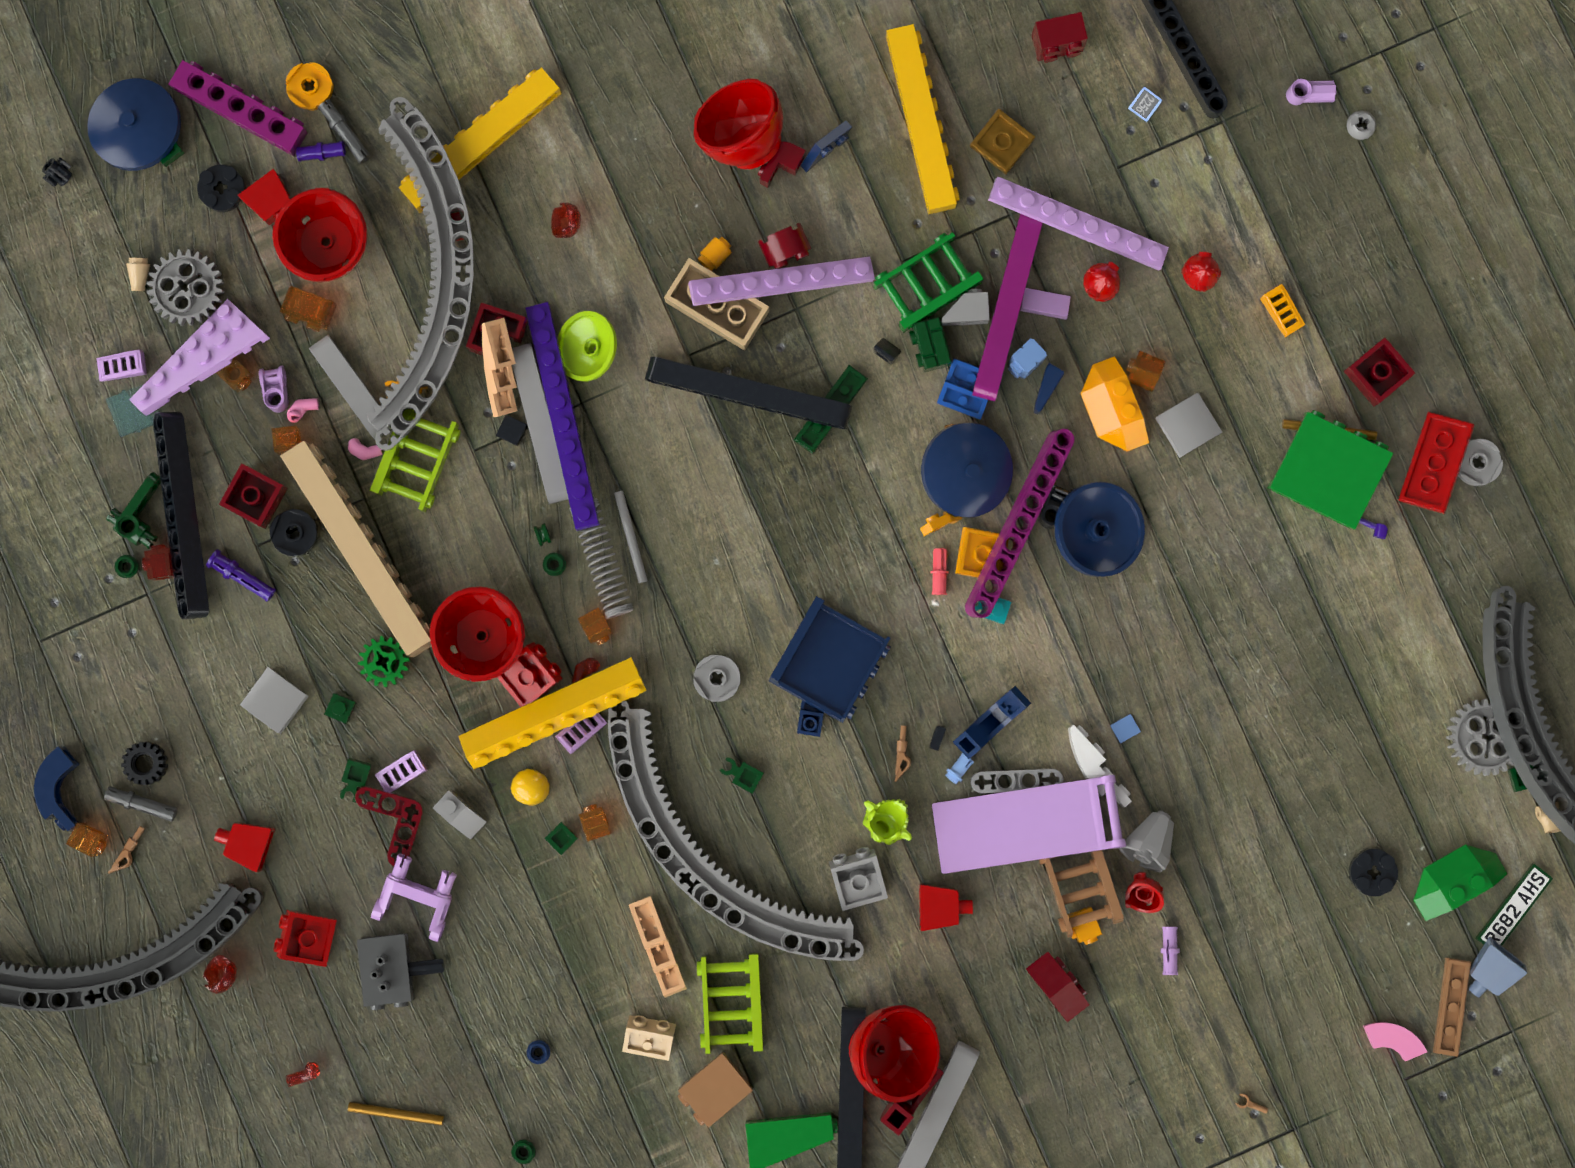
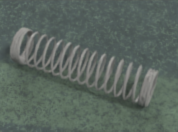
M594 498L595 505L597 507L599 505V501H597V498ZM606 524L579 530L578 532H584L579 535V538L586 539L581 545L589 546L583 552L586 554L592 553L586 557V560H595L588 567L595 568L590 574L598 575L593 581L601 582L595 588L604 589L598 593V596H607L600 603H609L602 610L605 611V619H610L629 613L634 608L632 603L607 608L617 602L630 598V596L604 601L628 589L601 594L616 586L625 584L623 581L599 587L606 582L622 577V574L596 580L601 576L619 570L620 567L593 573L605 566L618 562V560L591 566L602 559L616 554L611 553L601 557L589 558L604 550L613 548V546L587 551L594 546L610 541V538L584 544L596 537L608 534V531L582 537L593 530L605 527Z

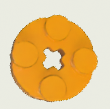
M313 62L298 64L290 70L286 77L288 97L299 108L315 111L322 102L326 104V100L332 96L334 84L328 71L320 64ZM306 81L308 83L315 82L313 85L315 88L312 91H305L304 83Z

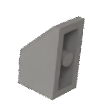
M982 289L968 290V293H964L942 317V326L988 324V292H982Z
M449 790L433 807L449 824L470 840L487 823L453 790Z

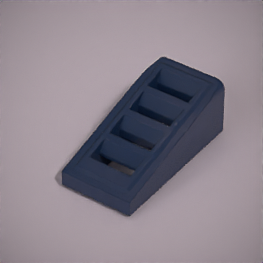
M1050 363L1045 368L1034 406V413L1037 415L1040 414L1064 375V371Z

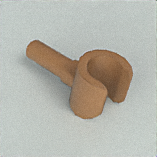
M1238 1094L1247 1099L1245 1105L1236 1103L1239 1108L1249 1107L1265 1114L1268 1112V1108L1249 1100L1246 1094Z

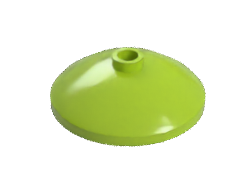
M583 311L573 315L564 323L557 337L565 374L574 380L582 382L595 380L609 369L614 360L617 349L616 333L611 322L600 313Z

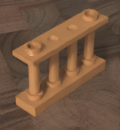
M1102 850L1090 852L1092 859L1089 860V863L1056 873L1053 871L1050 859L1057 857L1039 859L1040 865H1045L1061 918L1058 919L1061 932H1066L1068 938L1073 936L1072 927L1102 918H1112L1113 924L1123 922L1124 916ZM1090 872L1093 874L1097 873L1100 882H1097L1096 886L1061 896L1057 882ZM1100 895V897L1105 896L1107 905H1104V908L1068 918L1065 904Z

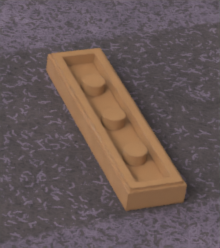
M1445 958L1433 1053L1457 1057L1459 1055L1471 967L1470 961Z

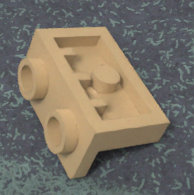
M630 1015L622 1052L669 1061L676 1024L665 1020L658 1021L644 1016Z

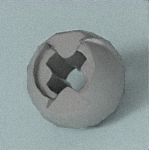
M1364 110L1356 111L1347 120V131L1355 139H1368L1376 130V120L1370 112ZM1359 122L1365 123L1366 126L1364 127V129L1363 127L1358 128L1357 124Z

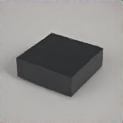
M505 415L496 437L518 446L528 425Z
M941 726L935 727L929 745L930 749L939 751L946 728Z

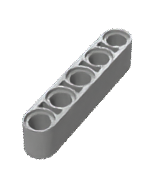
M326 335L312 345L309 350L375 440L378 430L370 424L366 412L374 413L373 405L379 404L331 337Z

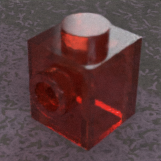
M165 545L151 546V550L144 551L145 557L142 558L143 570L147 571L149 580L156 581L173 578L170 548H165Z

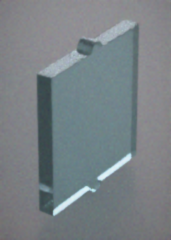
M142 386L128 391L122 390L120 394L106 399L120 437L136 431L140 433L142 429L153 425V412L145 416L129 400Z

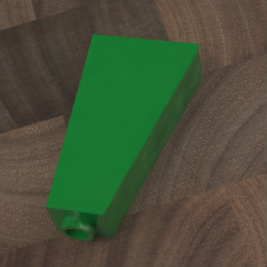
M831 1112L746 1121L749 1167L766 1168L833 1140V1133H838L837 1119L831 1117Z

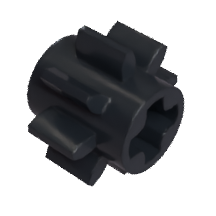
M61 157L57 161L51 158L42 168V172L46 174L43 179L53 187L57 184L64 186L72 176V173L69 171L71 165Z

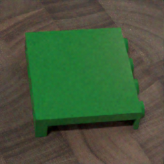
M1318 411L1305 412L1304 418L1267 489L1351 530H1355L1393 453L1388 451L1389 446L1379 441H1376L1374 444L1367 440V435L1355 430L1353 434L1345 430L1347 426L1336 420L1333 423L1324 420L1325 415Z

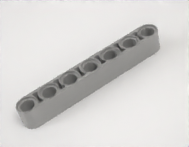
M532 344L514 347L512 351L516 364L512 365L548 503L553 504L568 500L544 388Z
M961 1041L956 1043L943 1070L944 1074L938 1080L896 1168L926 1167L980 1055L979 1050Z

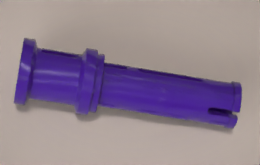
M219 549L213 552L206 564L207 568L212 567L223 574L225 579H233L263 598L266 602L272 598L276 591L275 588L270 587L240 568L238 561H232L222 555Z

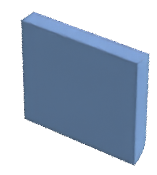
M1131 714L1110 725L1119 743L1141 732Z

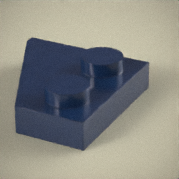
M844 121L817 141L800 166L808 172L822 158L827 157L836 146L840 147L848 140L847 134L852 126L847 121Z

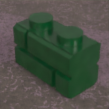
M940 317L913 324V331L909 332L912 345H917L919 352L915 354L918 368L923 367L924 372H929L950 366L952 360Z

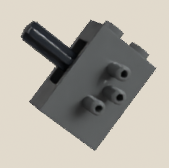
M408 933L357 939L364 1007L370 1006L371 1010L384 1009L385 1004L394 1003V1007L409 1006L408 1002L415 999L412 976L443 973L445 970L444 961L441 958L411 962Z

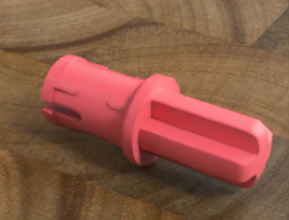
M935 548L933 550V571H930L933 574L932 595H947L946 581L949 571H947V549Z

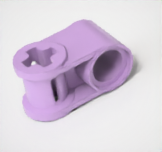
M282 365L278 369L272 370L259 369V379L265 405L276 413L285 411L289 405L284 366ZM280 395V403L278 405H271L272 398Z

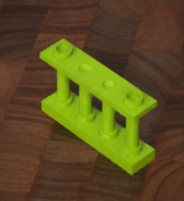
M407 409L403 412L402 417L406 421H412L415 419L416 413L412 409ZM421 418L415 426L446 437L441 450L412 440L406 435L393 449L384 452L370 491L380 496L383 495V492L391 491L420 502L418 509L426 513L427 508L431 509L435 500L433 492L452 443H457L461 430L458 429L459 425L453 421L450 428ZM394 432L391 434V437L395 436L397 439L400 437ZM407 447L436 458L437 461L433 471L431 472L401 461L400 457H398L400 449ZM399 469L428 480L429 482L424 494L391 482L392 480L389 477L392 470Z
M749 953V959H744V962L707 964V957L701 956V962H697V976H702L704 1034H700L701 1048H705V1054H710L711 1045L748 1043L749 1046H753V1052L763 1051L759 953ZM745 971V974L750 973V983H746V986L708 988L707 973ZM746 995V998L751 997V1007H747V1010L709 1012L708 997ZM747 1019V1022H752V1031H748V1034L710 1036V1021Z

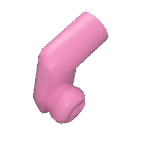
M318 398L296 400L287 412L288 420L296 423L303 417L306 411L319 410Z
M353 438L348 442L349 452L361 460H368L383 455V451L377 445L366 447L357 438Z

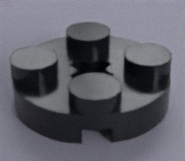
M214 165L202 171L197 184L200 200L208 208L216 212H229L235 209L241 201L238 195L246 189L241 175L233 167L227 165ZM219 183L227 185V189L223 191L224 194H220L219 191L215 190Z
M290 509L274 518L269 534L275 548L282 554L292 557L303 556L315 546L318 539V526L306 512ZM295 526L298 527L299 537L290 539L291 535L288 533V530L294 529Z
M1365 849L1351 861L1349 878L1355 888L1362 894L1381 896L1392 891L1397 882L1398 868L1395 859L1385 851ZM1375 865L1376 870H1379V875L1372 879V876L1367 874V871L1371 870L1372 866Z

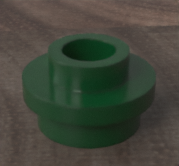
M550 553L543 560V569L550 576H559L566 569V560L559 553ZM554 560L559 562V566L556 569H552L550 566Z
M122 555L116 560L114 568L118 576L127 579L137 574L139 564L133 556ZM125 563H130L131 568L129 571L124 570Z
M524 1139L517 1141L511 1150L513 1159L520 1164L531 1162L536 1153L533 1143ZM522 1147L528 1150V1154L525 1156L519 1152Z

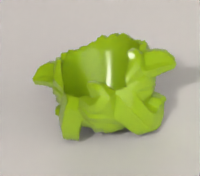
M901 799L882 800V802L877 804L869 800L864 802L867 809L863 825L871 832V838L874 841L892 845L897 840L906 839L910 841L912 839L911 834L906 830L909 819L907 814L908 805L905 804V801H901Z

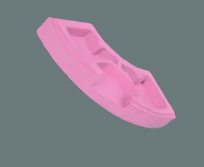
M1374 1022L1363 1025L1370 1044L1374 1049L1380 1047L1392 1048L1400 1054L1405 1062L1427 1053L1425 1046L1418 1037L1404 1027L1388 1022Z

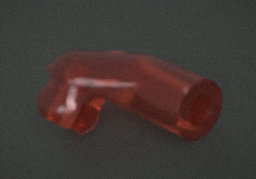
M587 658L577 663L571 684L596 672L600 667L598 660Z
M309 1062L306 1064L305 1070L286 1075L288 1087L316 1079L320 1074L318 1064L316 1062Z

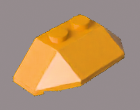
M1115 356L1093 364L1080 395L1097 437L1126 452L1149 444L1143 415L1127 375Z

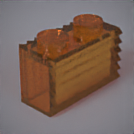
M289 286L280 313L285 315L284 320L298 324V321L307 323L306 328L319 332L320 329L327 331L337 304L332 300Z

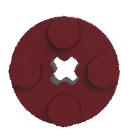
M801 223L796 224L797 229L793 230L792 226H789L767 236L768 242L763 243L762 239L758 241L769 268L780 269L788 265L787 260L795 257L796 261L809 256L808 251L812 248Z

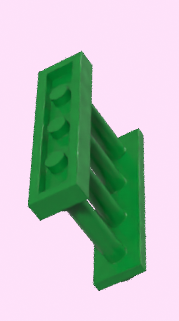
M953 232L949 235L946 233L941 234L934 239L935 244L891 272L888 273L886 270L875 277L874 289L877 290L883 286L901 313L902 320L899 321V327L903 333L911 329L913 324L927 319L961 297L964 293H967L968 290L980 285L983 281L979 271L974 274L967 271L950 245L955 238ZM941 248L961 277L959 279L961 282L954 287L952 284L949 285L930 257V255ZM921 261L941 289V295L934 300L932 297L929 298L910 269ZM901 274L904 275L921 301V308L915 312L912 309L909 310L891 280Z

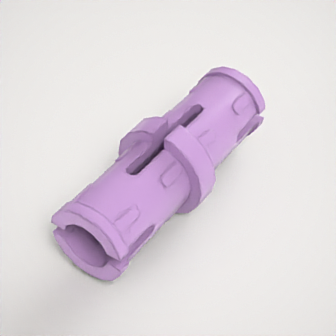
M1162 927L1163 948H1161V953H1163V975H1178L1177 953H1180V948H1177L1178 927Z

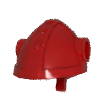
M1199 252V254L1190 257L1181 269L1186 284L1196 291L1206 292L1213 288L1221 277L1219 265L1212 257V253Z
M1108 262V264L1098 263L1086 271L1083 277V286L1090 298L1095 301L1106 302L1116 296L1120 289L1119 267L1113 262Z
M1145 872L1136 873L1133 877L1134 881L1127 887L1125 892V907L1142 913L1160 911L1164 906L1163 887H1161L1159 882L1147 877Z

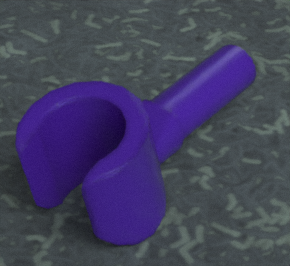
M1361 517L1359 523L1374 529L1373 537L1379 539L1386 538L1388 531L1386 525L1375 524Z

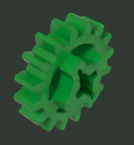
M380 636V642L372 638L371 646L364 644V648L367 651L359 653L363 657V661L358 662V665L364 666L360 673L362 675L368 674L366 681L370 682L374 679V686L377 687L381 682H383L384 687H388L390 681L393 685H397L396 678L404 679L403 670L409 671L405 663L410 662V658L404 657L405 652L403 649H400L401 646L398 642L394 644V638L390 637L388 642H386L384 636ZM382 646H389L395 651L387 653ZM372 652H373V653H374L373 661H372L371 663H369L370 655H371ZM382 656L384 658H389V661L386 662L387 668L385 666L379 665V663L382 662ZM399 660V667L395 672L394 666L396 661ZM379 670L383 671L386 677H378L374 674V672H377Z

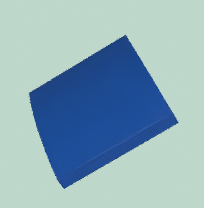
M954 358L937 404L981 420L988 400L972 396L979 367Z

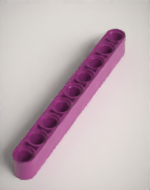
M1020 214L972 393V396L994 402L998 394L1042 227V222Z
M1059 429L1048 434L966 601L965 611L970 617L985 618L991 614L1074 444V435L1070 430ZM1059 434L1063 437L1064 440L1062 446H1060L1057 442V437ZM1049 455L1052 456L1054 461L1051 467L1047 463ZM1038 476H1041L1043 479L1042 487H1039L1037 484ZM1029 496L1033 500L1032 508H1029L1026 503ZM1018 517H1020L1023 521V527L1021 529H1019L1016 525ZM1008 538H1010L1013 542V547L1011 550L1007 549L1006 547V541ZM998 559L1003 563L1001 571H998L996 568V561ZM988 580L991 581L993 586L990 592L985 588ZM978 601L982 604V611L979 614L975 610V605Z

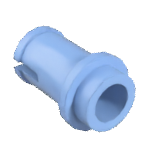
M962 753L951 769L946 770L947 774L945 776L955 784L958 781L961 782V777L974 761L971 758L968 759Z

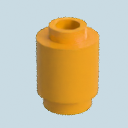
M714 237L700 252L701 256L697 260L710 271L714 268L717 269L732 253L729 249L731 245L723 237L719 239Z

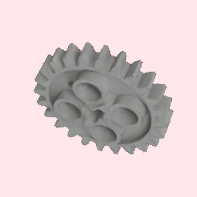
M190 249L187 250L186 255L181 250H178L177 257L169 252V260L167 261L161 257L162 265H153L157 272L149 273L154 278L153 281L147 282V285L153 287L152 290L147 291V294L154 296L149 302L152 305H157L154 311L157 313L162 312L161 317L163 319H167L170 316L169 322L172 324L177 319L181 326H184L186 320L191 326L194 324V319L203 323V315L209 318L210 313L208 311L210 309L213 311L217 310L214 303H222L217 297L218 294H224V291L218 288V286L224 284V281L217 279L222 273L214 271L217 265L214 262L208 264L210 258L207 256L201 259L202 254L198 251L194 257ZM191 266L192 273L184 277L183 270ZM169 281H173V289L170 291H165V284ZM184 284L188 285L189 290L187 292L182 287ZM202 284H206V292L204 294L198 295V287ZM188 299V306L185 309H179L180 301Z
M1487 699L1481 700L1480 704L1478 700L1472 701L1471 705L1468 703L1464 704V711L1461 709L1456 710L1455 712L1458 717L1450 718L1455 725L1447 727L1452 732V735L1446 736V739L1453 742L1447 748L1455 749L1451 757L1459 756L1460 759L1457 765L1466 763L1465 771H1470L1474 768V775H1479L1481 771L1484 776H1489L1490 771L1493 775L1499 774V769L1502 772L1507 771V765L1513 766V763L1505 749L1500 733L1493 728V721L1495 719L1491 704H1488ZM1509 715V721L1513 724V719ZM1471 720H1474L1477 724L1476 731L1471 730L1469 726ZM1483 734L1484 736H1488V741L1486 739H1482ZM1472 743L1478 747L1477 755L1472 754L1470 751ZM1495 744H1498L1501 747L1500 755H1497L1494 752L1493 748Z

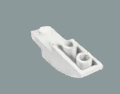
M1071 725L1068 728L1072 752L1085 779L1113 775L1106 767H1100L1106 760L1102 756L1105 754L1104 750L1097 743L1092 745L1087 740L1089 735L1080 725L1077 728ZM1114 783L1116 800L1121 807L1125 808L1132 802L1128 797L1131 794L1122 784L1117 786ZM1098 785V793L1102 797L1106 793L1105 786Z

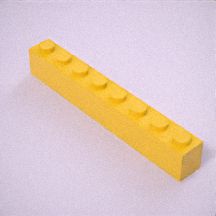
M914 24L886 30V40L928 215L955 209L956 201L960 200L957 187L953 188L951 179L954 178L952 165H947L946 156H949L946 142L942 143L940 134H943V126L941 120H937L935 112L938 111L936 98H931L929 90L933 89L930 75L926 76L924 67H927V59L925 53L920 52L919 45L922 44L920 31H915Z
M542 67L539 70H532L525 77L526 80L521 85H514L508 91V96L502 101L500 99L495 101L490 106L491 110L485 115L477 116L470 128L458 132L451 144L443 145L458 180L561 95L560 88ZM436 153L437 155L431 159V162L439 163L443 159L442 156ZM409 174L401 181L402 185L398 188L416 210L421 213L424 208L420 205V199L422 198H418L417 191L419 189H414L415 181L410 180Z
M632 657L458 737L467 760L472 768L476 769L500 757L507 756L509 753L522 747L529 746L531 743L544 737L551 736L553 733L570 727L581 720L592 717L603 710L614 707L627 699L636 697L647 690Z

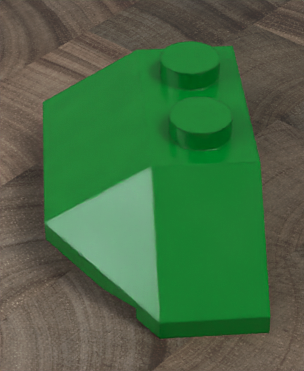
M1464 844L1423 868L1413 901L1424 920L1427 921L1450 912L1494 887L1508 873L1496 853Z

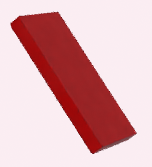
M1431 412L1427 413L1398 499L1399 502L1442 514L1446 513L1475 427L1474 424Z

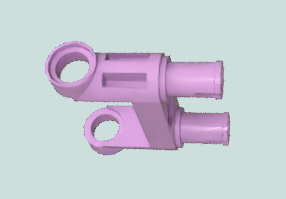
M398 854L393 871L387 875L380 898L377 899L371 918L381 921L385 910L389 909L393 894H398L436 908L429 931H431L429 939L439 942L446 922L444 921L452 900L450 892L457 875L453 872L449 875L450 871L442 870L437 889L423 886L405 878L412 858L407 856L404 859L405 855Z

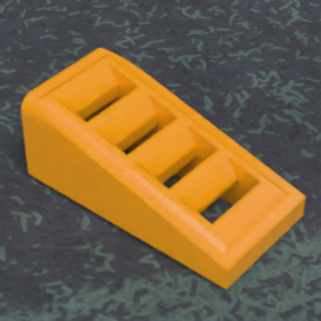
M1283 284L1275 287L1260 298L1284 337L1305 326ZM1279 294L1281 298L1272 303L1271 299ZM1285 303L1286 307L1277 312L1276 307ZM1290 311L1291 315L1283 320L1280 318L1282 314ZM1295 319L1296 323L1288 328L1285 327L1284 324Z

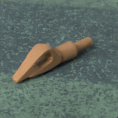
M902 725L900 740L897 741L896 777L894 782H897L911 766V759L905 753L908 743L905 741L907 726ZM905 760L907 765L901 770L900 766L902 761Z
M139 826L132 838L129 837L124 849L107 873L110 874L127 868L132 864L131 852L137 846V840L145 830L144 827ZM124 858H126L128 862L125 865L120 866V862Z

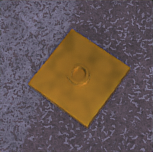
M998 109L969 147L1004 174H1007L1033 142L1035 136Z

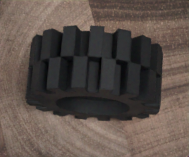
M139 742L138 744L131 745V748H127L126 755L122 756L124 762L121 763V767H124L123 774L128 776L127 779L129 781H133L135 784L148 785L161 780L160 777L166 773L165 768H168V764H166L168 758L164 755L165 751L163 749H160L157 744L150 742ZM143 754H147L153 759V767L147 773L140 772L136 766L138 757Z

